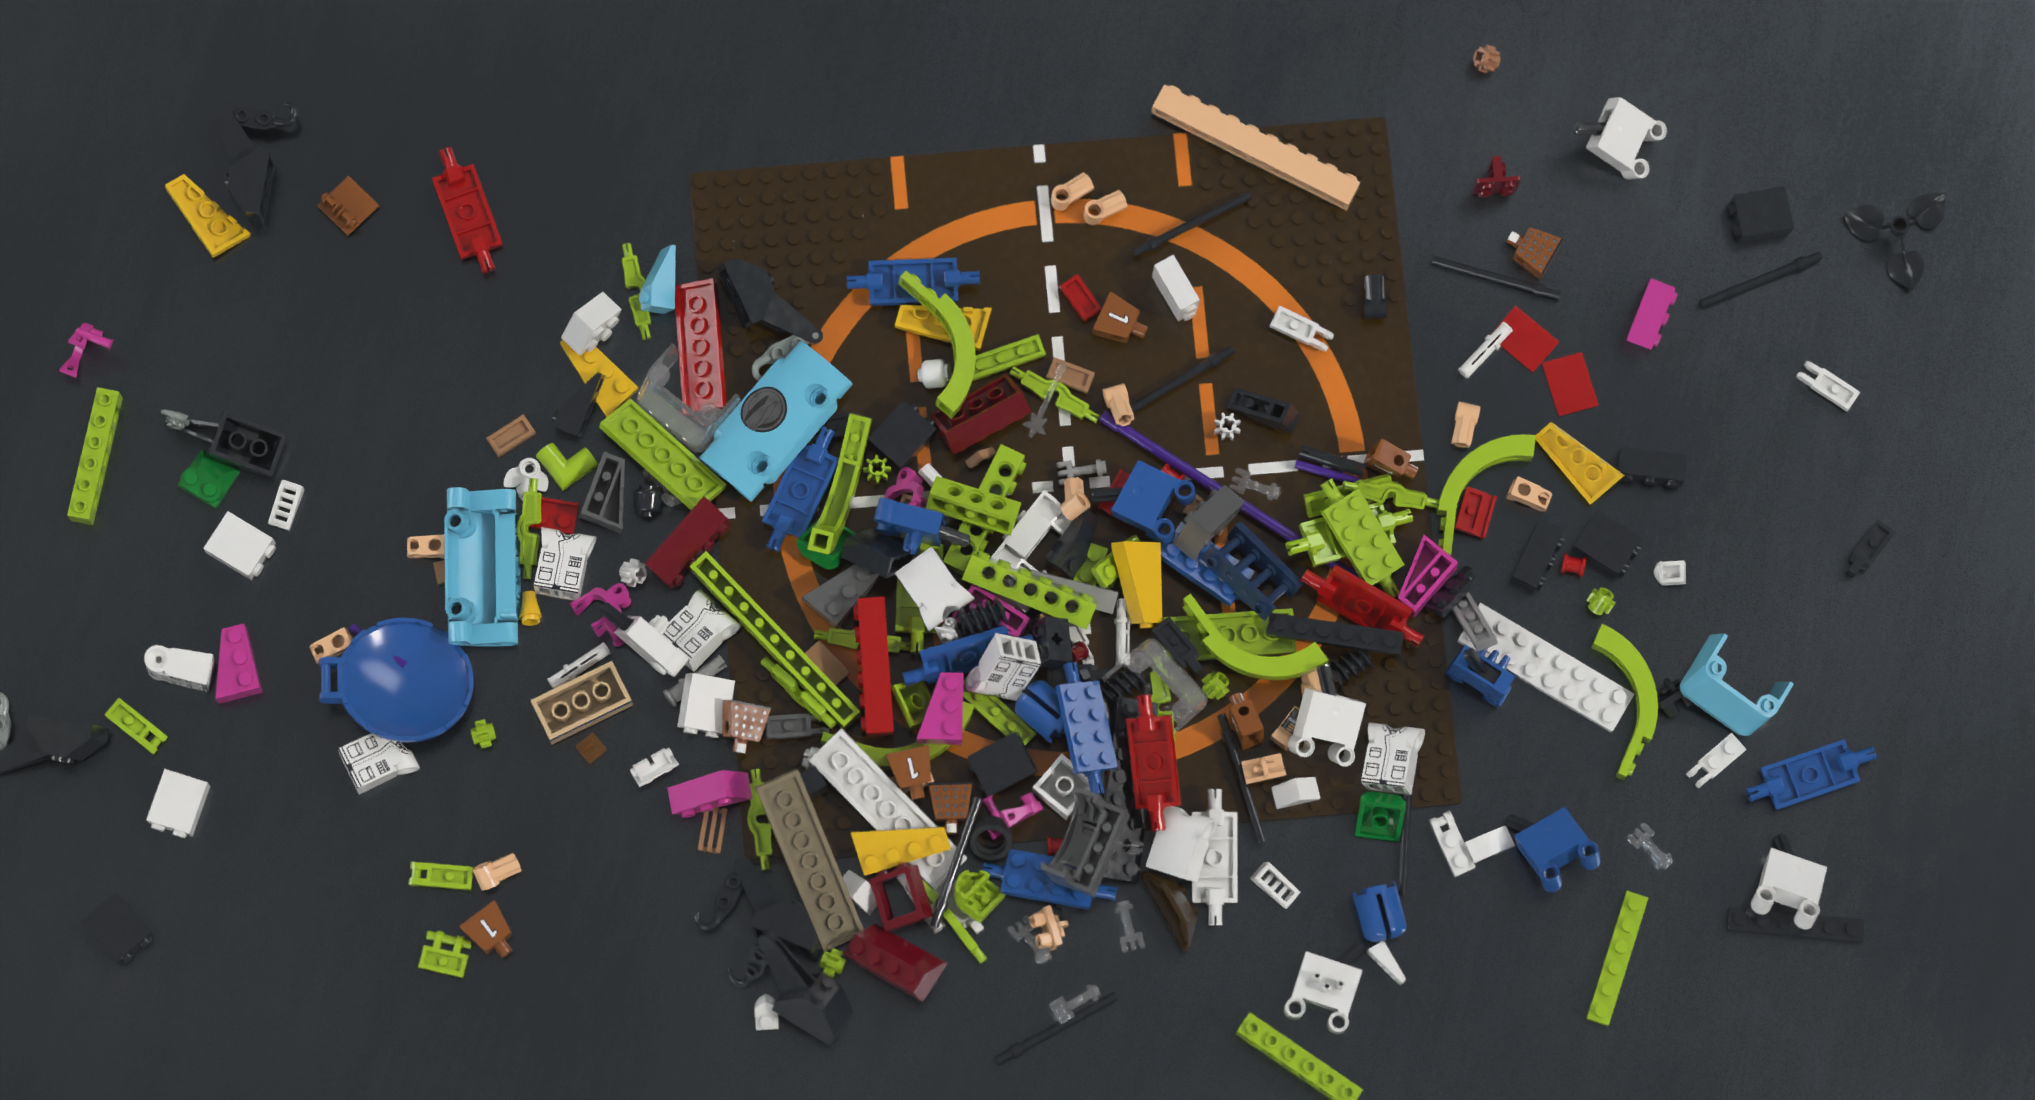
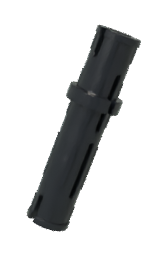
M1302 444L1299 454L1300 459H1306L1339 469L1338 472L1343 473L1345 471L1363 477V470L1366 467V463L1347 459L1348 456H1337L1305 446L1304 444Z

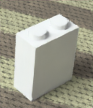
M1174 255L1155 264L1152 278L1177 321L1182 319L1187 321L1193 318L1198 310L1200 299Z
M227 511L203 549L208 555L252 580L254 576L257 577L264 567L262 563L266 557L270 558L276 549L274 545L276 543L272 537Z
M696 673L686 674L677 727L684 728V732L690 734H697L698 731L706 732L705 736L718 738L719 735H722L723 700H732L735 681Z
M164 769L147 817L148 823L152 824L151 828L164 832V829L173 831L172 834L174 836L184 839L186 835L193 837L210 789L208 782Z

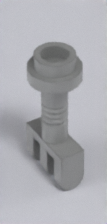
M1097 459L1096 464L1083 467H1073L1071 460L1056 463L1057 468H1066V470L1057 472L1058 477L1067 476V478H1074V476L1098 473V477H1102L1103 474H1107L1105 460L1101 461V459ZM1066 479L1059 480V485H1065L1064 481Z

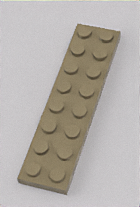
M794 769L756 786L760 801L822 950L825 952L852 940L855 934L864 929L799 771Z

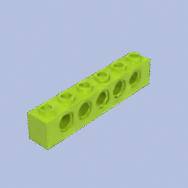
M97 387L67 513L72 522L88 525L94 524L123 400L119 391Z
M1001 444L979 489L989 492L992 488H999L1002 492L999 496L1006 498L1008 494L1012 495L1017 485L1014 481L1018 474H1023L1027 465L1024 462L1025 455ZM1007 468L1011 471V475L1003 477L999 474V471ZM965 521L962 522L958 530L970 536L971 540L968 547L975 553L978 550L985 551L988 541L985 539L988 533L993 534L994 530ZM973 527H979L982 529V533L974 536L970 533V530ZM952 543L943 563L948 569L963 575L971 554L963 555L960 552L962 546Z
M978 550L977 553H971L962 575V580L1056 618L1068 619L1069 623L1087 630L1097 606L1093 596L1083 592L1081 595L1074 593L1073 588L1061 584L1060 587L1052 584L1053 580L1045 576H1040V578L1031 575V571L1022 567L1019 570L1010 567L1011 563L999 559L998 562L992 560L990 555ZM987 566L995 570V574L991 577H986L982 573V570ZM1006 575H1012L1015 577L1016 582L1013 585H1006L1003 582V578ZM1028 583H1032L1037 587V590L1032 594H1028L1024 590V586ZM1055 592L1058 597L1054 602H1048L1045 599L1046 593ZM1069 600H1075L1078 603V607L1075 610H1068L1065 605Z
M1250 1012L1236 1032V1035L1331 1100H1357L1363 1091L1362 1088Z

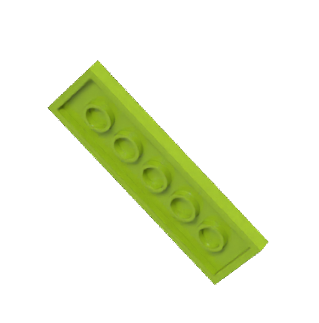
M631 398L600 422L599 428L690 510L703 497L711 501L725 490L726 483Z
M1293 608L1276 609L1272 612L1294 616ZM1254 611L1206 614L1227 641L1245 652L1259 656L1286 655L1297 652L1296 640L1267 636L1270 616L1264 621ZM1189 616L1170 617L1197 649V653L1200 656L1197 661L1216 660L1202 644V640L1207 637V634L1203 636L1196 627L1198 622L1193 616L1191 618ZM1161 644L1162 663L1176 662Z

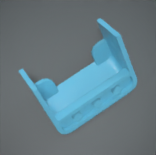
M1712 634L1706 640L1681 681L1680 691L1683 696L1737 735L1749 736L1777 713L1794 684L1791 681L1775 682L1769 694L1760 696L1754 704L1722 680L1727 666L1725 661L1717 654L1728 636L1726 634Z

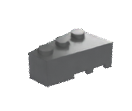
M603 452L578 518L617 533L622 531L625 459Z
M1226 485L1218 491L1214 489L1208 496L1207 502L1203 500L1197 506L1196 512L1192 510L1184 519L1186 525L1173 543L1193 561L1198 557L1204 546L1207 547L1211 543V539L1231 522L1245 503L1242 498Z
M855 564L804 595L802 602L832 627L838 629L853 612V604H857V598H865L880 580V575Z

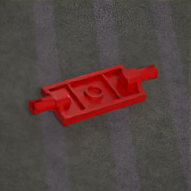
M452 147L446 148L448 157L444 149L439 151V155L445 167L444 173L433 177L432 180L461 260L477 256L482 273H487L486 263L490 271L495 269L489 251L503 246L482 185L474 164L460 166L456 162Z
M1337 565L1334 566L1329 577L1325 579L1309 569L1304 573L1301 582L1318 590L1317 593L1319 595L1316 599L1318 602L1361 626L1404 632L1403 639L1418 648L1424 635L1407 626L1406 622L1413 611L1411 607Z
M1138 695L1139 716L1126 719L1136 809L1145 808L1147 811H1150L1151 831L1166 830L1163 812L1165 807L1181 805L1172 715L1155 716L1152 710V695Z

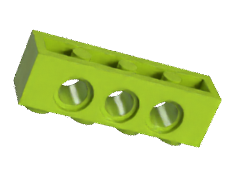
M936 476L929 493L926 509L941 512L943 515L1011 536L1021 502Z

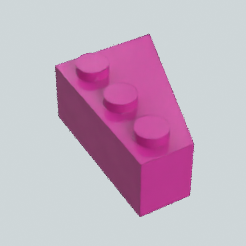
M1651 277L1649 278L1647 288L1642 296L1641 303L1626 338L1627 341L1652 350L1653 346H1658L1662 334L1658 333L1661 325H1666L1670 315L1666 313L1669 304L1674 305L1678 293L1674 292L1676 289L1674 286Z
M1425 535L1422 537L1398 596V601L1413 609L1410 614L1413 618L1416 617L1424 605L1457 570L1458 562Z
M972 584L968 592L975 599L965 605L963 609L968 613V606L971 605L976 610L977 603H980L985 608L986 600H989L994 605V598L997 597L983 588ZM999 599L1008 624H1006L1001 619V626L1006 625L1009 636L1020 638L1030 624V618ZM956 610L951 618H954L957 621V625L961 627L959 610ZM992 622V629L998 627L995 622ZM984 624L983 632L991 630Z
M245 624L222 629L216 701L221 704L263 693Z
M964 673L940 674L917 736V744L962 745Z
M720 770L668 788L672 814L682 815V818L693 817L697 812H707L713 810V808L752 799L748 773Z

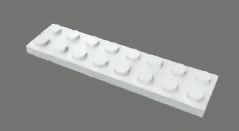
M1479 604L1478 608L1498 641V644L1487 649L1484 657L1487 658L1493 650H1497L1499 655L1495 663L1498 665L1505 655L1509 656L1510 661L1505 670L1610 733L1613 732L1635 695L1634 693L1484 604ZM1463 631L1457 642L1475 649L1466 632Z
M842 728L809 759L876 830L938 827ZM949 838L950 850L908 862L910 865H918L921 876L934 889L946 880L957 848ZM965 854L963 855L961 864L968 859V857Z

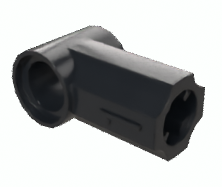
M1379 274L1365 276L1364 319L1387 318V300L1384 298V276Z

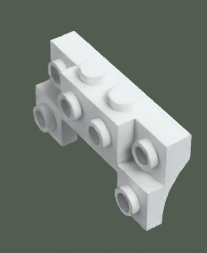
M1044 490L1027 512L1025 510L1021 512L1016 520L1018 524L1014 527L1011 536L1003 535V543L990 559L997 562L999 559L1011 563L1010 567L1017 570L1020 567L1029 571L1036 570L1026 562V559L1051 528L1062 536L1073 520H1069L1064 516L1060 508L1061 504ZM1007 575L1014 583L1016 582L1014 576Z

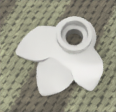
M525 458L519 463L518 467L512 468L507 472L504 478V487H516L518 496L523 501L524 492H528L529 478L538 479L537 490L542 492L547 491L548 478L540 471V464L537 460ZM532 466L534 468L533 472L527 473L525 471L526 467Z

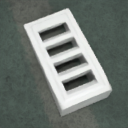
M286 480L281 481L268 521L269 525L290 531L304 493L303 486ZM286 489L296 492V494L291 495L285 493ZM286 498L292 500L293 503L289 504L283 502L282 499ZM279 507L290 509V513L279 510ZM276 516L288 518L287 522L276 519Z
M1264 862L1250 877L1258 887L1284 909H1287L1301 893L1269 862ZM1268 871V876L1262 880L1261 877ZM1275 877L1277 880L1269 887L1267 884ZM1282 883L1284 886L1276 893V888ZM1289 889L1291 892L1283 900L1281 896Z
M1382 941L1367 950L1368 955L1397 984L1402 985L1406 981L1404 974L1385 942Z

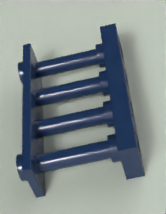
M1240 521L1228 534L1227 538L1230 540L1219 550L1211 545L1201 559L1265 621L1276 608L1273 603L1283 594L1291 599L1304 582H1301V579ZM1237 547L1245 557L1234 566L1225 556ZM1253 563L1262 572L1249 581L1241 572ZM1269 578L1277 588L1266 597L1257 587Z

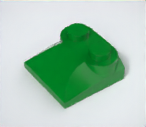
M202 449L189 468L182 473L177 485L217 509L240 474V471L208 455V452Z
M817 520L797 539L796 546L804 557L825 569H835L840 565L845 540L847 537L857 533L844 526L837 545L829 555L808 550L812 527L817 524Z
M1373 791L1362 794L1355 836L1399 842L1406 810V801L1396 794Z

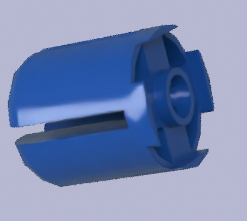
M1038 680L1027 686L1026 694L1021 693L1015 703V713L1045 740L1053 744L1052 738L1054 736L1060 738L1065 732L1057 692L1045 681Z
M1392 881L1391 887H1387L1386 884H1380L1361 889L1362 894L1357 895L1356 891L1352 892L1363 936L1366 940L1380 942L1386 940V932L1389 939L1399 937L1405 932L1407 924L1396 881Z

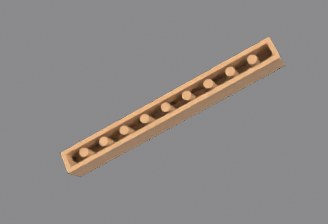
M1164 84L1152 106V114L1346 211L1359 188L1360 182L1357 181L1354 175L1349 173L1343 174L1337 171L1338 169L1334 165L1329 163L1325 165L1319 162L1318 158L1308 153L1305 155L1299 152L1298 148L1294 145H1285L1279 142V139L1274 135H1265L1259 132L1257 127L1251 124L1245 125L1237 117L1230 114L1227 116L1221 113L1217 107L1213 105L1207 106L1201 103L1199 98L1181 93V90L1173 85L1167 86Z

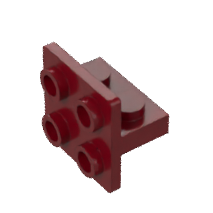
M1492 156L1487 169L1488 178L1476 179L1472 193L1481 198L1490 197L1491 194L1510 196L1517 191L1521 177H1504L1506 176V164L1502 163L1501 156Z

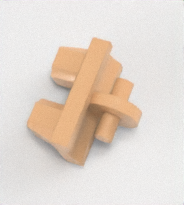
M1281 753L1241 762L1246 785L1286 776Z
M1051 905L1043 907L1039 912L1029 917L1031 927H1041L1043 934L1036 936L1035 941L1038 948H1048L1049 951H1053L1057 946L1063 944L1061 940L1062 937H1065L1063 929L1068 927L1069 924L1068 921H1061L1059 915L1053 914Z

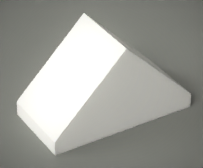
M1315 777L1294 778L1271 787L1276 809L1321 799Z
M848 870L842 878L851 900L870 916L877 907L872 887L865 879Z

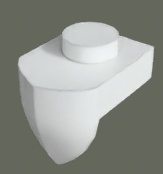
M1684 560L1659 561L1656 564L1653 573L1660 585L1686 584V563Z
M768 994L762 995L755 1002L756 1030L779 1029L778 1014L772 1011L776 1000Z

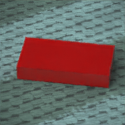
M1078 274L1059 286L1084 323L1101 312L1102 307Z

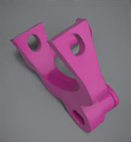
M86 322L82 323L81 327H78L73 336L68 340V343L75 345L72 356L59 371L76 378L79 361L87 342L96 343L108 348L110 351L114 339L110 340L102 337L103 331L93 328V325Z
M904 467L899 471L896 485L889 487L885 492V498L895 500V498L904 493L913 492L910 505H916V507L926 509L928 501L923 497L922 477L909 467Z
M618 583L607 591L596 587L569 603L577 616L596 599L611 604L622 613L621 608L628 607L631 604V598H629L626 586ZM603 617L591 624L598 637L608 630L613 639L614 646L619 647L624 644V641L614 633L617 629L616 626L607 618Z
M1033 792L1020 798L1024 806L1003 810L1000 813L992 799L993 795L982 800L991 816L1001 817L1002 815L1008 828L1043 810L1040 801L1036 800ZM988 830L992 840L1001 834L999 831Z

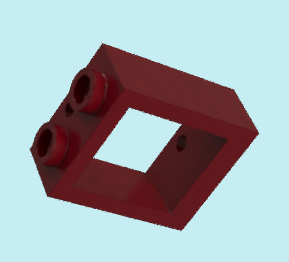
M908 862L896 865V870L890 872L889 869L877 872V877L869 879L885 931L897 930L933 917L918 865H909ZM905 874L917 911L894 918L883 882Z

